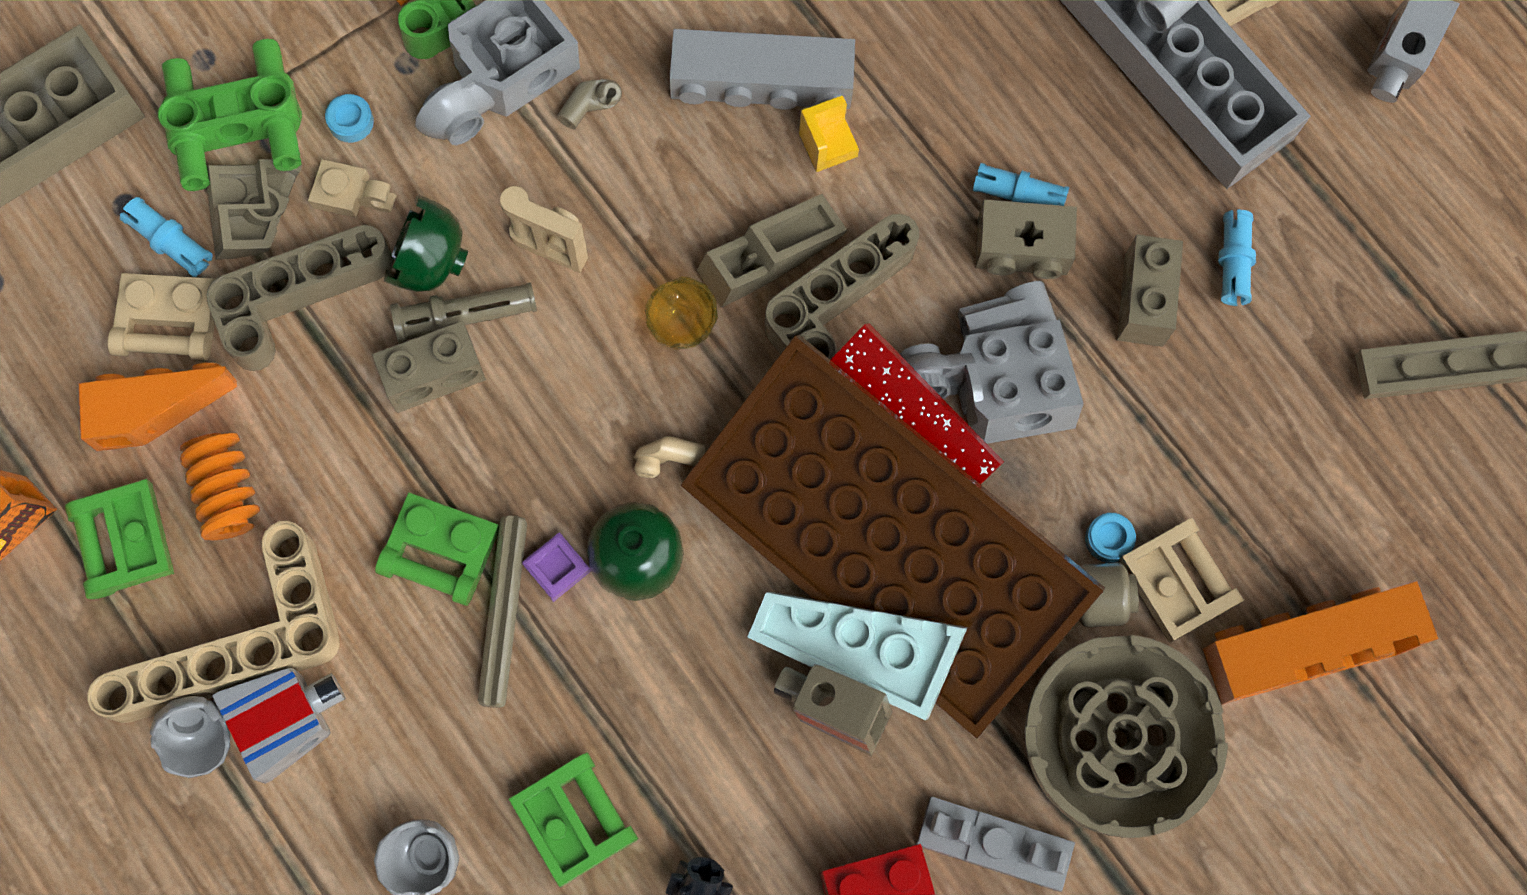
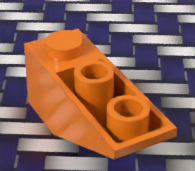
M199 363L191 367L192 370L173 372L166 368H154L144 371L143 376L128 378L120 374L99 375L95 378L94 382L79 383L81 439L96 451L145 446L237 387V380L225 366L221 367L217 363Z

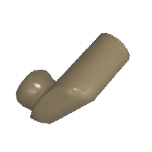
M608 79L581 82L558 113L557 119L566 127L576 129L587 112L614 107L622 97L621 87L617 82Z

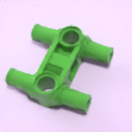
M262 39L252 45L257 77L194 90L191 68L186 60L175 58L167 60L162 64L167 96L158 109V118L166 133L168 149L177 157L180 183L185 190L200 191L209 186L205 152L269 138L273 165L276 169L289 171L301 165L296 132L301 124L302 110L296 98L294 82L284 71L280 46L274 39Z

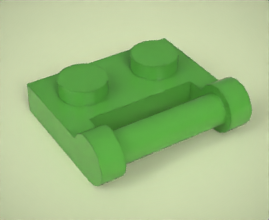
M141 480L87 496L65 505L68 521L74 522L87 577V580L83 583L87 599L107 597L118 590L175 574L153 484L149 480ZM103 512L117 571L111 573L106 572L94 517Z
M408 492L387 545L380 553L375 572L387 578L396 575L453 596L452 601L468 606L498 536L499 525ZM406 546H410L465 566V569L459 578L403 558L402 555Z
M589 753L582 754L509 799L560 888L629 847L639 839L632 826L626 828L592 770L596 765ZM573 780L578 784L609 839L597 846L594 844L562 789V786Z

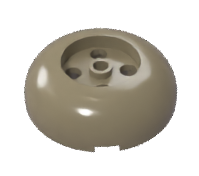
M1142 636L1099 637L1081 643L1067 651L1049 667L1038 682L1026 714L1025 745L1032 772L1045 795L1072 821L1094 832L1113 837L1140 838L1169 831L1189 820L1199 812L1216 790L1225 768L1228 743H1225V729L1222 718L1224 711L1214 688L1206 676L1190 659L1174 648ZM1118 693L1124 697L1126 708L1122 713L1116 714L1107 708L1106 699H1108L1109 694ZM1151 725L1160 727L1163 732L1164 742L1158 747L1152 746L1147 742V728ZM1087 730L1094 735L1096 742L1091 751H1083L1078 747L1075 739L1079 731ZM1114 730L1122 731L1127 737V743L1122 748L1114 742L1117 737L1113 732ZM1119 763H1127L1133 768L1134 779L1130 784L1126 785L1119 782L1117 773H1115V768Z

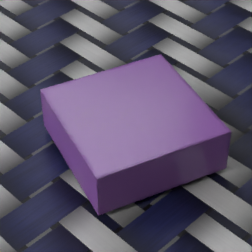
M560 532L522 562L525 569L553 602L591 572L588 565Z

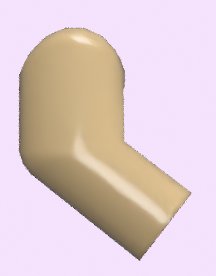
M665 436L639 447L634 456L637 460L634 470L640 477L655 478L660 473V464L668 461L696 466L705 454V445Z

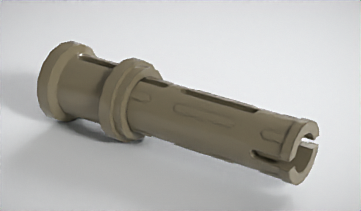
M531 282L526 283V285L487 291L443 301L442 296L438 297L435 295L430 296L429 302L400 307L398 303L390 304L399 344L408 341V339L426 335L461 321L465 325L537 311ZM507 300L510 301L509 304L495 306L476 311L468 310L469 308L478 307L482 305ZM461 311V314L447 316L448 312ZM424 317H429L430 319L427 321L408 324L407 322L410 320L420 319Z

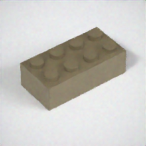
M81 24L0 73V208L145 118V115Z

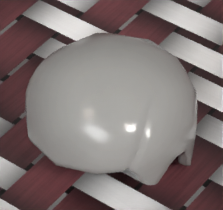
M192 695L170 701L154 716L150 729L151 748H154L160 758L162 768L166 772L192 778L210 774L224 763L230 748V731L217 704L213 701L207 700L205 697Z
M411 820L396 826L379 841L373 861L378 881L391 895H434L441 892L442 888L446 887L455 877L460 857L453 835L438 822Z

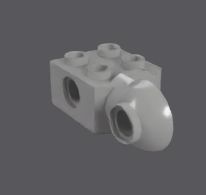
M544 0L483 1L448 24L449 41L453 52L454 64L462 79L441 85L427 96L423 107L416 117L415 127L425 136L435 139H448L452 145L457 146L469 141L481 130L484 124V119L481 115L488 110L507 117L579 70L577 40Z
M1060 320L967 335L962 350L959 353L940 354L939 347L934 344H918L900 353L943 399L950 395H959L964 415L966 414L968 425L987 444L1076 428L1084 403Z

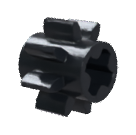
M696 857L688 863L683 860L679 861L676 873H671L665 893L668 895H730L733 885L722 882L725 870L716 861L706 857Z

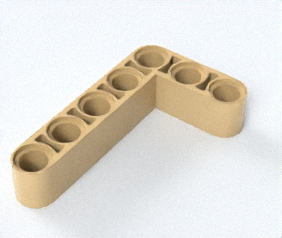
M278 521L271 525L263 535L262 551L280 619L279 622L105 673L97 677L91 683L88 690V704L91 710L107 719L119 723H129L155 715L170 701L191 695L210 699L213 698V694L283 669L293 668L299 672L332 660L340 646L339 634L313 539L296 523L290 521ZM288 538H299L300 545L298 550L289 557H280L279 549L281 544ZM301 583H310L311 593L308 599L300 604H292V590ZM312 629H322L323 640L320 646L313 651H304L302 641L305 634ZM265 643H273L275 651L273 658L269 663L257 666L254 658L256 650ZM217 657H223L225 660L224 673L219 678L209 681L206 675L208 664ZM174 671L176 675L175 687L168 694L160 695L158 683L161 677L168 672ZM124 686L127 691L125 703L120 708L112 710L109 703L110 696L115 689Z

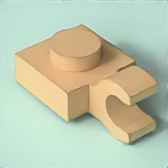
M322 159L308 202L312 208L356 218L360 205L382 212H391L396 194L389 192L390 184L369 180L370 176L366 169Z

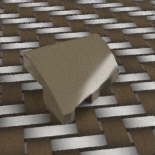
M259 159L255 165H208L207 171L210 184L207 187L216 260L253 256L269 251L277 233V226L281 215L285 212L290 198L288 197L296 176L301 171L302 163L298 168L289 171L276 169L272 159Z

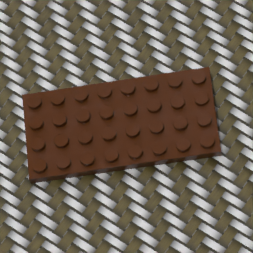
M797 335L791 340L680 485L814 600L968 627L935 704L976 739L1105 590L1102 584L801 335Z

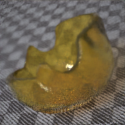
M684 276L659 285L651 293L644 309L648 331L658 344L673 350L690 349L704 342L710 336L718 319L716 298L706 284Z

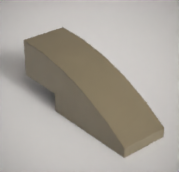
M820 194L750 225L744 236L708 251L697 272L722 308L799 266L842 237L847 229L824 195Z

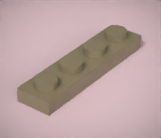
M1527 331L1361 349L1355 354L1364 399L1527 381Z

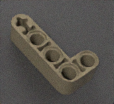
M892 214L884 218L774 296L768 302L765 312V334L781 355L795 336L801 335L816 349L822 351L828 359H831L837 353V347L833 337L823 325L891 278L912 261L919 240V228L916 222L903 214ZM891 238L894 243L887 247L888 240ZM900 240L905 242L904 246L899 242ZM861 261L866 263L871 268V271L866 274H857L849 268V265L853 262ZM825 287L830 289L835 297L828 301H821L816 299L811 292L816 288ZM788 313L793 315L798 323L790 328H784L775 323L774 318L780 314Z
M361 225L218 277L210 284L206 295L222 345L234 361L243 369L249 371L264 369L273 361L276 353L275 343L267 324L268 320L383 278L386 270L390 271L392 268V253L385 238L378 229L373 226ZM371 249L373 255L365 258L364 251ZM347 257L350 265L346 266L342 258ZM325 263L334 264L332 270L326 275H314L318 266ZM282 279L289 280L288 285L282 291L276 293L269 292L271 286L276 281ZM234 296H244L239 306L234 309H225L229 299ZM249 337H259L253 349L245 352L239 351L244 340Z

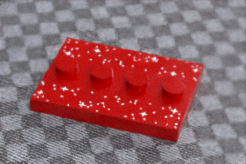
M870 323L864 324L830 359L978 483H984L1004 463L993 449Z

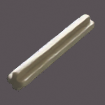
M503 516L500 519L478 694L479 704L489 708H501L506 704L527 532V522L525 518L519 516Z

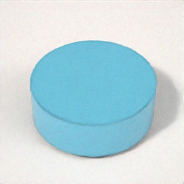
M354 94L338 96L330 102L326 109V123L333 136L340 141L348 143L360 141L373 128L374 117L368 103L360 96Z
M1105 513L1098 516L1089 525L1085 534V543L1088 551L1093 557L1106 563L1118 562L1122 556L1132 551L1136 542V533L1132 523L1126 517L1117 513Z

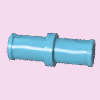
M980 163L973 191L997 196L1012 202L1064 206L1069 187L1031 178L1030 172L1023 170L1020 174Z
M140 197L132 199L123 208V210L131 215L123 212L120 214V220L150 241V248L157 254L165 253L193 277L200 275L208 267L209 264L203 261V259L211 261L213 254L183 233L182 225L176 220L165 219Z
M1233 210L1223 215L1224 247L1219 251L1218 258L1219 264L1223 267L1221 302L1231 306H1237V296H1241V305H1246L1252 301L1251 267L1256 264V251L1252 249V222L1254 217L1247 210H1237V220H1234Z

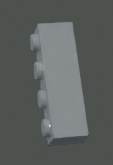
M673 29L670 70L671 99H680L684 103L694 105L702 104L705 101L725 102L734 107H745L750 104H768L777 109L787 110L796 106L812 107L843 96L847 103L846 109H850L854 82L855 39Z

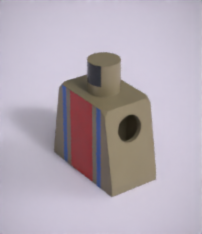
M818 664L813 665L808 676L785 667L779 675L774 688V694L794 703L793 710L801 722L871 757L893 713L886 693ZM834 697L830 704L819 706L824 698Z

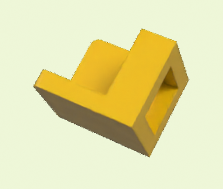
M843 96L801 110L799 135L816 172L858 157L859 148L845 120L847 103Z

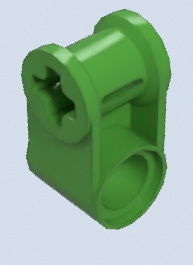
M416 0L405 5L398 14V24L406 51L417 59H429L451 47L448 24L476 6L474 1ZM417 28H429V30L424 33L413 32Z

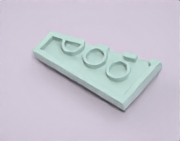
M766 592L747 637L810 667H813L814 664L821 665L886 693L891 705L923 720H927L968 627L781 593Z

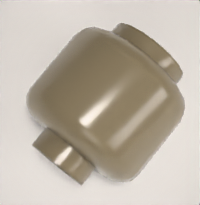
M1121 563L1085 564L1081 566L1082 569L1105 587L1103 593L1079 619L1083 626H1121L1129 621L1131 613H1138L1139 599L1135 574H1128L1127 569Z

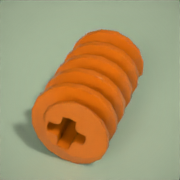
M237 433L206 434L193 438L180 446V451H183L180 457L181 465L189 469L185 474L186 483L194 487L190 492V498L194 504L199 505L195 510V517L199 522L204 523L200 528V535L204 540H224L246 534L255 527L254 524L249 523L248 519L260 512L258 505H244L243 503L244 500L254 496L255 489L253 487H239L238 483L249 478L250 472L248 469H234L233 467L245 459L244 452L228 450V448L239 443L240 436Z

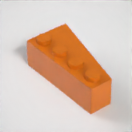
M1416 581L1381 592L1380 587L1368 589L1352 595V601L1336 605L1334 600L1318 603L1307 607V614L1292 619L1289 612L1278 614L1261 620L1262 628L1245 632L1243 625H1239L1215 633L1217 641L1203 648L1221 705L1401 655L1439 639L1418 582Z

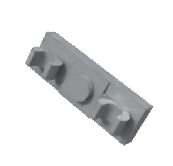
M931 796L916 845L921 844L924 849L1062 892L1075 842Z

